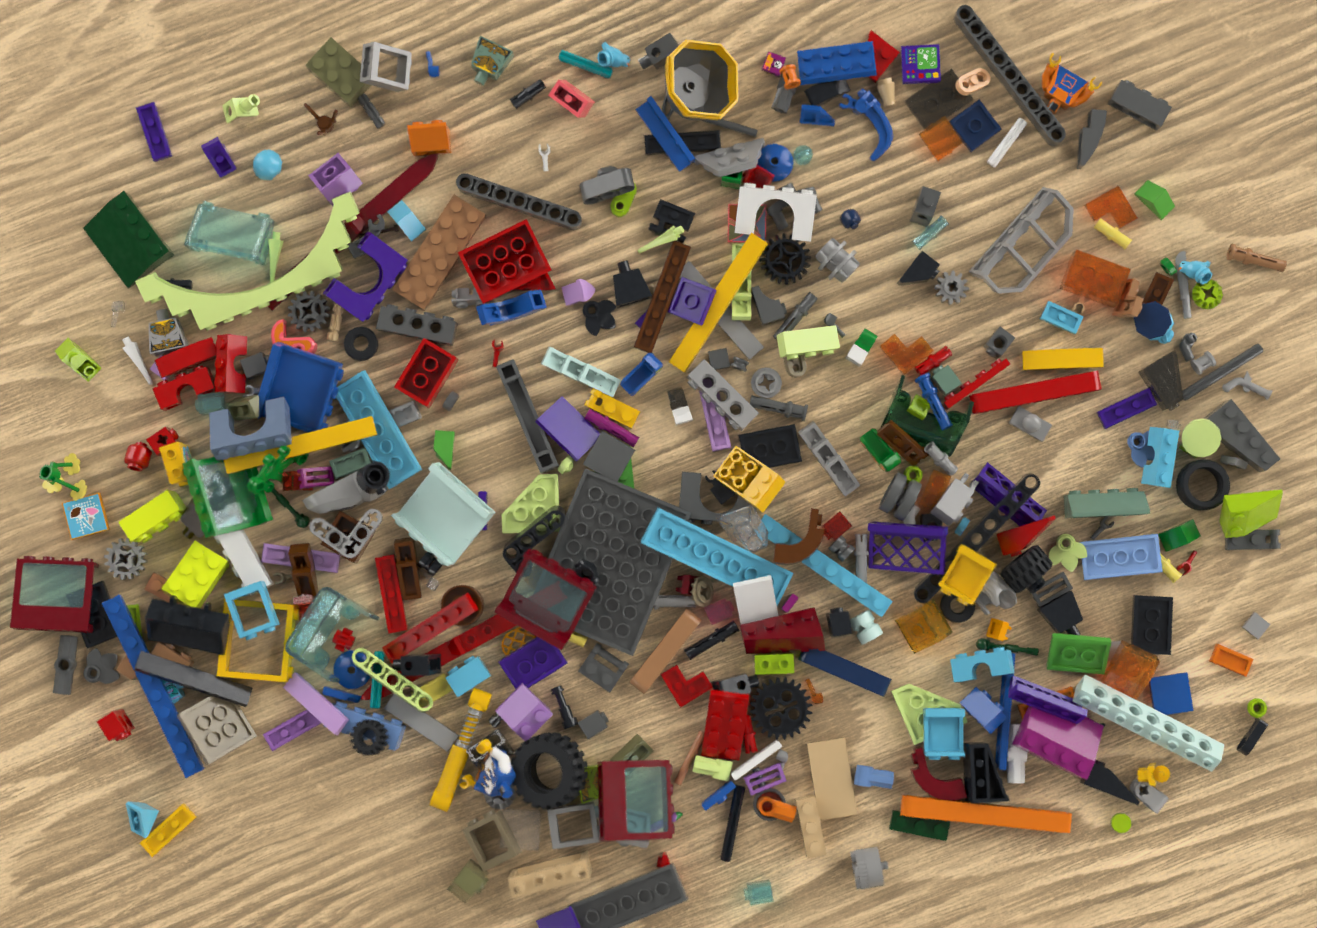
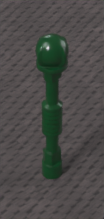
M274 487L271 492L276 496L277 501L293 514L298 527L306 528L310 522L309 517L303 513L299 514L290 505V502L282 494H279Z
M980 638L976 642L979 650L986 649L988 651L989 649L1005 647V650H1011L1013 653L1023 652L1038 656L1039 653L1038 648L995 644L990 642L989 639Z

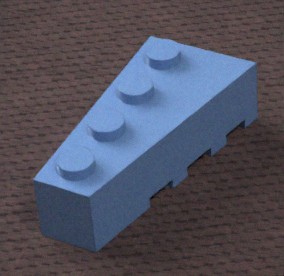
M341 701L332 703L349 719L341 733H354L352 728L357 727L356 724L362 722V720H377L385 725L384 729L388 730L386 735H389V739H386L387 745H389L388 749L395 751L400 748L406 725L402 724L403 721L392 718L390 721L384 719V715L375 712L371 715L365 713L366 709L360 707L348 708V704ZM367 730L363 735V740L371 739V742L374 743L376 735L372 730Z

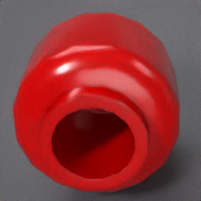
M143 442L129 445L124 458L125 464L128 465L127 468L138 472L148 468L152 451Z

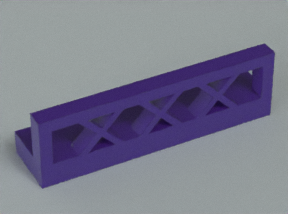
M988 462L971 481V483L975 480L979 482L974 490L994 506L1015 485ZM986 470L993 475V478L985 473ZM1002 484L1007 486L1008 490H1005L1002 487ZM1020 491L1014 492L1012 500L1019 501L1017 496L1022 498V493ZM1030 497L1010 519L1017 525L1022 526L1041 520L1047 510ZM1002 505L999 507V510L1005 515L1008 513V506ZM1031 508H1034L1040 514L1036 515Z
M1013 675L1011 677L1008 698L1075 724L1080 723L1087 717L1088 710L1073 702V698Z

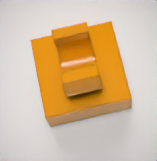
M991 618L986 636L1000 641L1008 640L1009 637L1005 635L1007 629L1011 630V627L1005 621Z

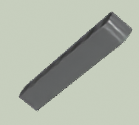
M460 174L456 179L458 189L466 195L569 230H578L582 225L581 215L576 210L470 174ZM463 180L470 181L468 187L463 188L460 186ZM481 186L488 187V191L485 194L478 192ZM499 192L506 193V197L503 200H498L496 196ZM517 198L525 200L522 206L514 204ZM535 204L542 205V210L534 212L532 207ZM553 210H558L561 214L558 218H552L550 213ZM572 216H576L579 219L574 225L568 222V219Z

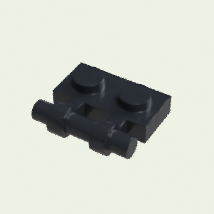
M660 199L653 216L654 219L659 220V224L651 223L648 230L660 236L668 230L664 228L665 223L672 226L674 225L675 228L682 226L685 231L689 232L695 213ZM680 235L675 241L684 244L686 236Z

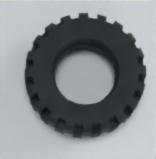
M556 732L540 734L521 743V747L517 748L514 752L516 757L511 759V765H513L515 772L512 786H516L517 790L515 792L518 796L522 795L524 797L522 800L526 804L532 803L531 806L536 809H555L572 802L573 799L581 794L580 790L584 789L586 785L583 780L588 777V772H585V768L588 765L587 761H583L582 758L585 756L584 752L577 749L579 745L575 741L570 742V737L566 735L561 737V733ZM543 753L552 755L560 764L562 778L560 784L555 789L545 786L537 775V761Z

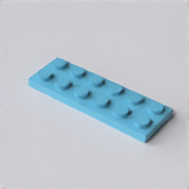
M366 370L361 371L339 385L336 398L350 422L373 416L377 435L361 439L372 461L381 462L389 469L390 480L387 487L392 489L422 470L420 464Z

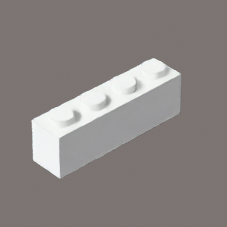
M232 517L218 525L217 528L240 522L236 517ZM244 529L214 536L217 543H221L225 549L222 551L228 561L231 560L234 574L236 577L240 576L243 582L241 584L242 588L259 581H265L267 588L274 585ZM259 591L250 594V596H254V595L258 594Z

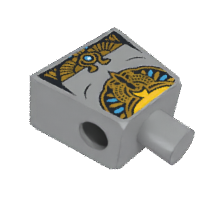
M167 309L157 310L158 321L149 323L150 354L157 356L188 346L189 343L179 319H169Z

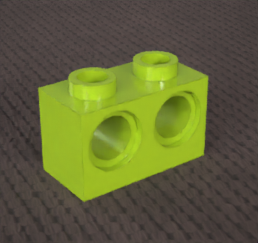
M794 654L754 655L755 675L794 673Z

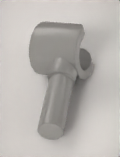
M780 749L776 759L781 761L782 770L788 760V753Z

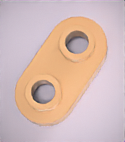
M978 68L964 74L956 81V90L961 95L966 96L983 89L990 82V74L983 68Z

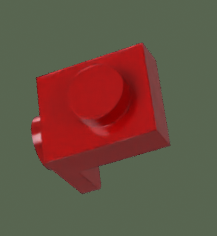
M757 165L756 168L744 171L742 183L756 184L757 188H763V185L771 184L775 175Z

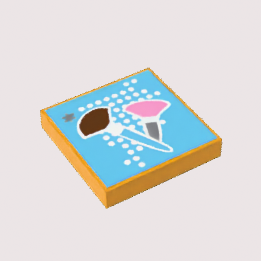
M101 493L88 495L77 501L70 500L62 503L71 540L110 530Z

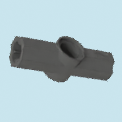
M60 635L58 657L54 663L56 672L53 693L71 695L74 670L77 667L78 637ZM64 660H67L69 662V668L67 670H65L62 667V663Z

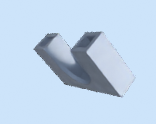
M280 397L266 400V420L264 425L257 432L247 436L235 434L234 419L228 409L209 413L210 450L215 459L225 460L231 457L291 445L290 407L285 398Z

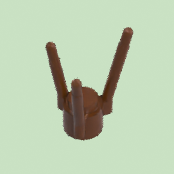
M305 103L304 107L315 117L317 126L321 130L317 132V135L325 136L326 133L331 132L334 128V123L337 122L338 110H334L332 118L328 116L320 117Z

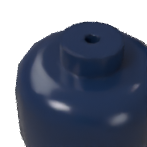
M848 209L842 213L840 220L844 228L856 229L861 222V217L855 209Z

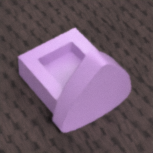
M578 279L572 284L561 287L566 306L585 302L595 292V288L583 279Z

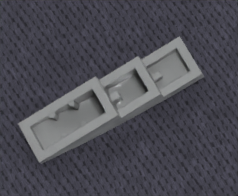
M814 421L798 432L844 496H847L860 486L841 456L837 454Z

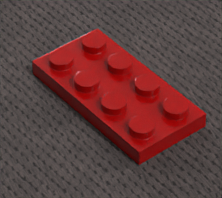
M710 690L701 756L740 760L749 694Z

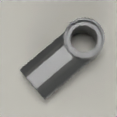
M781 75L771 109L786 114L797 87L785 89V81L783 75Z

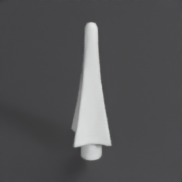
M129 336L124 338L122 341L125 347L122 349L141 371L148 384L152 385L153 382L147 372L137 342H132Z

